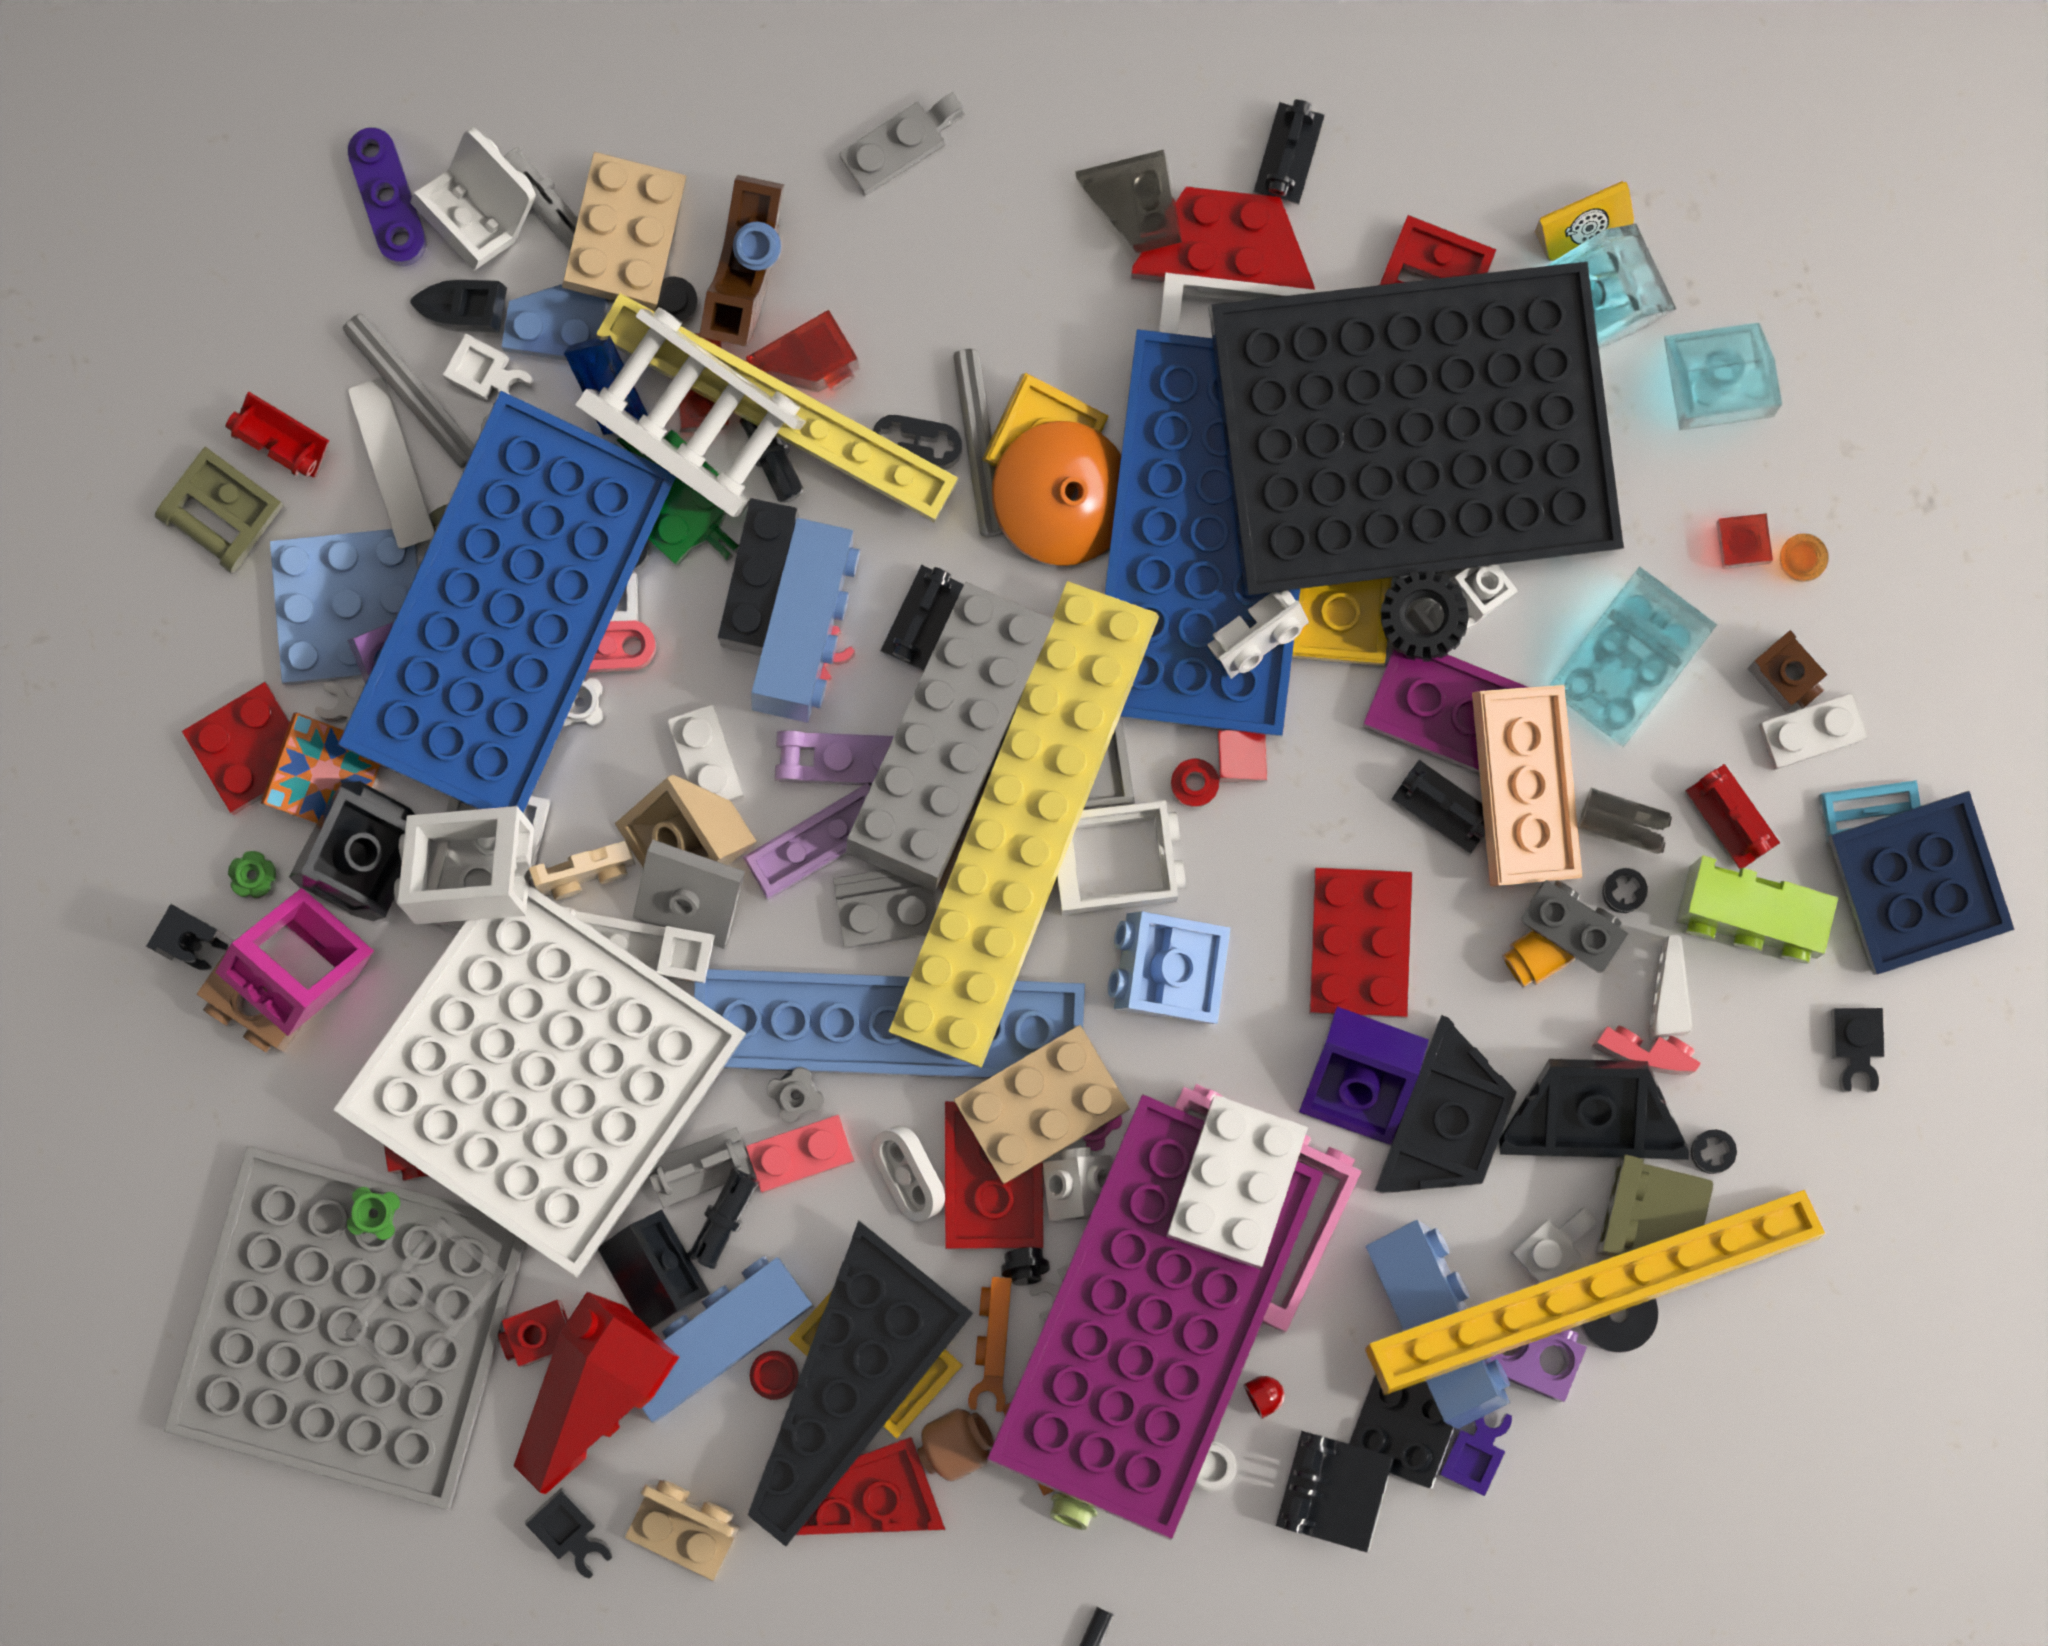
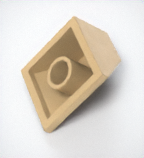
M671 775L663 780L615 822L618 830L643 868L647 850L652 840L725 865H730L757 842L730 800L676 775Z

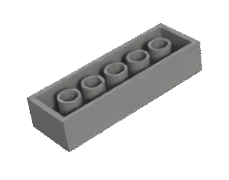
M965 582L848 835L847 854L932 891H936L1003 744L1024 688L1054 623V619Z

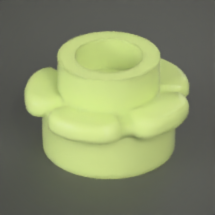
M1054 1494L1051 1497L1054 1505L1050 1516L1065 1526L1086 1530L1090 1519L1097 1516V1510L1094 1507L1065 1494Z

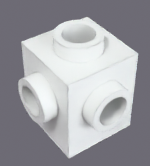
M1090 1147L1062 1150V1160L1043 1163L1049 1222L1089 1218L1112 1166L1111 1155L1091 1156Z

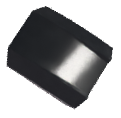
M361 781L341 783L309 836L289 878L299 888H303L347 911L350 915L370 921L386 918L395 898V881L401 875L402 859L399 853V840L401 835L405 834L407 815H415V813L408 806Z

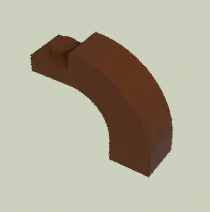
M743 175L736 176L723 248L716 274L706 292L699 337L745 347L749 343L760 314L771 267L756 271L741 265L734 255L733 241L738 230L751 222L768 224L778 233L780 226L778 225L784 184Z

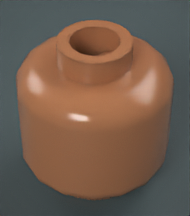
M957 1408L924 1426L921 1433L923 1446L918 1448V1455L928 1473L934 1474L937 1472L945 1480L954 1482L984 1467L988 1463L987 1457L993 1446L994 1439L987 1423L980 1414L976 1412L970 1414L965 1409Z

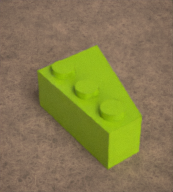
M1702 855L1689 866L1676 919L1677 923L1687 925L1686 932L1688 934L1707 939H1715L1716 933L1735 938L1733 943L1735 946L1752 951H1762L1763 945L1781 949L1782 958L1798 963L1809 964L1811 957L1818 959L1825 954L1838 897L1787 881L1779 883L1756 877L1757 872L1746 868H1740V871L1736 872L1715 866L1716 859Z

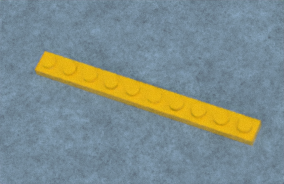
M1804 1189L1368 1344L1365 1351L1383 1393L1386 1395L1819 1240L1825 1234V1231Z

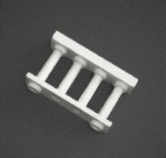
M660 307L654 313L650 310L640 309L635 317L650 327L609 388L603 387L600 392L595 389H586L575 405L729 515L740 517L750 501L749 498L742 494L745 489L742 483L784 423L793 429H801L806 421L796 415L800 406L778 391L771 397L678 331L682 323ZM667 339L689 354V357L648 417L642 415L640 420L624 410L628 404L624 399ZM707 367L729 384L688 444L682 443L677 448L663 438L667 432L664 426L701 372ZM746 395L765 408L768 413L728 471H721L716 476L702 466L706 460L703 455L741 399Z

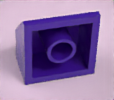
M1337 1007L1323 1041L1299 1112L1391 1145L1418 1079L1429 1039Z

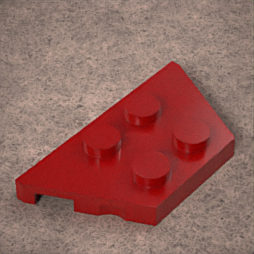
M1187 186L1133 264L1131 272L1132 279L1165 282L1166 273L1315 290L1281 197Z

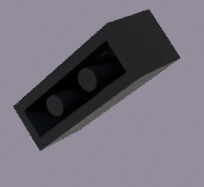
M750 498L718 633L721 647L761 656L796 519L800 518L798 508Z

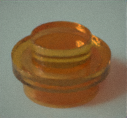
M1806 533L1797 534L1789 538L1782 546L1779 555L1780 565L1784 573L1791 579L1799 582H1808L1818 578L1826 569L1829 558L1825 544L1818 537Z

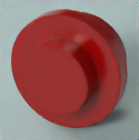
M773 1350L762 1353L754 1360L749 1376L751 1385L756 1393L766 1399L778 1400L787 1397L796 1388L799 1371L792 1357L784 1352Z

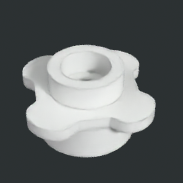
M589 678L585 682L583 681L575 700L582 698L584 703L582 706H576L574 700L563 726H570L573 722H586L588 725L594 726L601 722L603 712L599 708V696L603 692V686L599 680Z

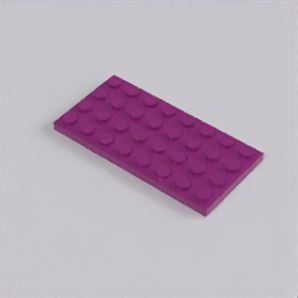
M1142 1094L987 1457V1461L1168 1540H1172L1324 1172L1297 1161L1261 1269L1166 1237L1205 1121Z

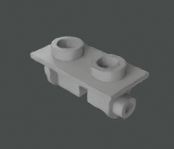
M735 1127L663 1155L651 1171L649 1177L662 1207L665 1208L724 1185L732 1168L739 1169L749 1175L754 1173L738 1128Z

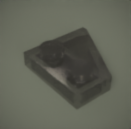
M1164 150L1075 171L1080 186L1135 253L1182 242L1168 157Z

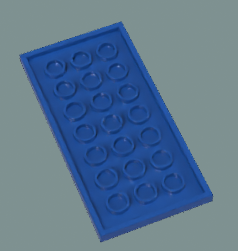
M1137 329L1105 595L1156 612L1159 619L1120 717L1282 737L1294 640L1286 644L1277 645L1263 655L1262 661L1255 668L1245 673L1240 672L1232 679L1228 676L1220 659L1217 660L1207 646L1208 643L1214 640L1212 635L1222 629L1238 616L1244 620L1249 628L1257 624L1249 614L1248 609L1270 594L1245 596L1212 338ZM1300 589L1288 590L1294 599L1299 601Z
M500 391L337 746L475 809L518 806L522 813H524L676 476L653 462Z

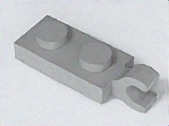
M954 92L939 100L928 112H925L917 101L839 152L840 159L865 196H867L945 145L939 131L961 119L965 115L963 112L964 107Z

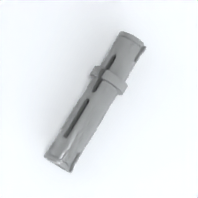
M519 147L512 149L503 157L517 171L522 172L529 179L536 194L530 209H533L557 239L570 252L578 217L554 191L556 186L549 177L543 178L521 153L522 151Z

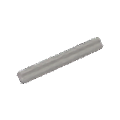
M360 313L353 316L343 326L345 334L456 464L464 468L475 444L368 319Z
M962 349L954 353V364L979 532L982 536H995L1003 532L997 522L992 505V481L996 467L982 460L992 436L980 356L977 349Z

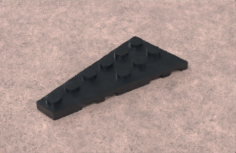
M859 1220L748 1512V1516L785 1547L788 1546L974 1314Z

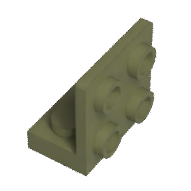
M1629 1155L1619 1157L1596 1253L1615 1257L1705 1225L1714 1185L1713 1182L1709 1179L1644 1164V1159Z

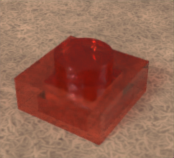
M1767 513L1719 518L1717 520L1722 569L1770 564L1773 561Z

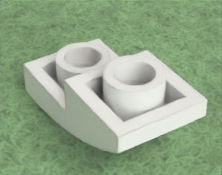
M1498 565L1467 568L1451 580L1453 584H1458L1467 601L1469 617L1467 630L1518 592ZM1427 598L1415 606L1407 616L1421 634H1430L1441 626L1444 612L1439 603Z

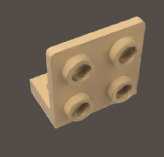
M665 1479L663 1481L659 1480L657 1486L654 1484L644 1485L641 1494L645 1497L625 1538L714 1581L740 1529V1526L731 1522L734 1513L710 1501L704 1502L701 1508L687 1501L690 1494L688 1490Z

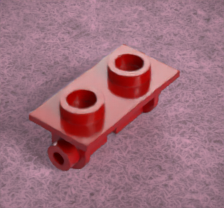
M250 391L245 396L240 413L234 411L225 425V428L231 431L232 438L240 439L258 451L263 447L269 450L268 457L291 470V473L295 476L302 474L305 477L310 475L315 478L330 442L327 438Z
M1725 764L1714 769L1701 778L1700 781L1685 790L1690 800L1739 869L1745 868L1780 844L1778 838Z

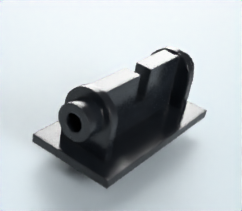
M1295 99L1293 106L1279 102L1253 192L1266 196L1281 197L1283 201L1299 205L1325 114L1311 111V103L1300 99Z
M921 565L880 651L924 671L964 584L950 578L951 574L941 568L934 567L932 570Z
M1421 760L1417 761L1391 798L1469 854L1473 852L1485 835L1482 803Z

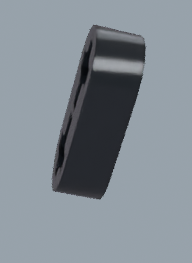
M887 415L881 418L873 428L875 433L881 435L889 434L892 427H899L902 437L915 440L914 444L898 442L897 445L943 470L953 467L962 455V440L959 433L952 426L944 423L902 415ZM939 435L947 436L948 445L954 447V450L945 451L943 458L934 457V449L921 446L920 442L935 443Z

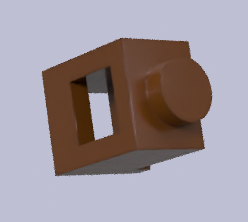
M1791 630L1747 668L1785 712L1796 702L1802 709L1809 705L1825 691L1819 682L1828 675L1795 639L1797 636ZM1794 664L1801 671L1802 676L1799 680H1792L1787 677L1785 672L1787 665Z

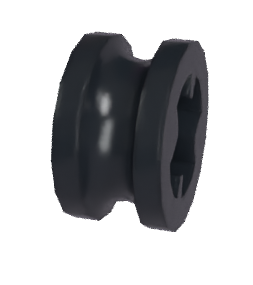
M1630 868L1615 870L1606 878L1602 886L1604 903L1609 909L1623 914L1633 912L1640 907L1648 893L1645 878L1638 871ZM1625 878V884L1630 880L1634 882L1637 890L1632 894L1633 903L1624 904L1625 898H1622L1620 901L1614 898L1613 892L1618 888L1616 879Z
M1718 1129L1707 1130L1698 1135L1692 1142L1690 1149L1691 1160L1701 1172L1707 1174L1721 1173L1729 1169L1735 1162L1737 1156L1736 1143L1725 1131ZM1708 1138H1715V1145L1722 1142L1726 1148V1153L1719 1157L1720 1165L1713 1166L1711 1165L1712 1159H1708L1705 1162L1701 1156V1151L1708 1147L1706 1140Z

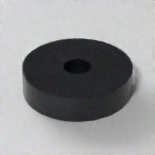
M1652 1299L1627 1308L1626 1318L1621 1323L1613 1321L1610 1315L1580 1325L1581 1330L1593 1345L1602 1350L1614 1353L1632 1351L1646 1343L1654 1333L1658 1322L1657 1301Z

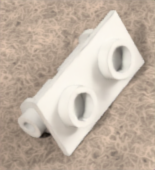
M1288 590L1280 591L1279 593L1271 592L1248 609L1249 614L1257 623L1251 628L1238 616L1212 635L1214 640L1208 643L1207 646L1216 659H1220L1231 679L1240 672L1245 673L1255 668L1262 661L1263 655L1279 644H1286L1294 640L1301 633L1303 626L1309 623L1298 600L1294 599Z

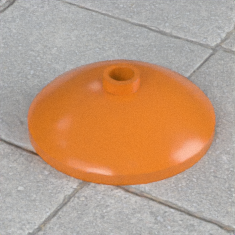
M1070 421L1041 424L1019 435L1003 452L996 466L992 481L993 510L1006 538L1015 548L1029 558L1055 566L1076 565L1103 554L1111 546L1121 463V453L1107 437L1087 425ZM1068 483H1073L1078 489V496L1074 501L1068 499L1065 494V488Z

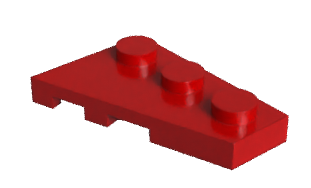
M912 1436L859 1456L796 1535L946 1530Z

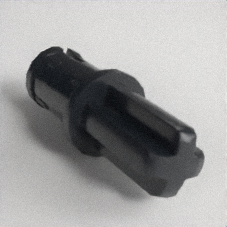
M741 418L739 421L740 425L744 428L748 439H750L758 426ZM775 436L757 461L756 466L763 468L777 500L780 503H785L798 498L803 493V486L787 455L790 452L788 444H782L780 438Z

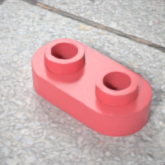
M636 620L610 621L587 673L634 671L646 667L653 660L656 653V640L652 631L644 623ZM630 639H636L641 642L640 651L634 655L624 652V644Z

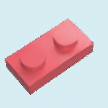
M839 1115L746 1146L756 1178L760 1182L761 1193L855 1162Z

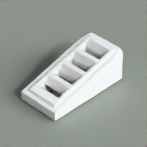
M1679 934L1669 935L1663 940V945H1661L1649 1025V1039H1655L1659 1036L1661 1038L1669 1037L1670 1035L1682 1036L1688 1034L1693 1029L1682 938L1679 937Z

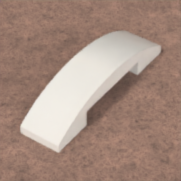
M561 906L663 977L705 983L715 937L713 934L670 926H655L576 911L573 908Z

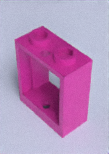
M300 888L232 942L215 973L289 1036L357 980L374 950L331 914L321 903L315 900L303 888ZM285 925L335 967L308 990L259 948L261 944Z

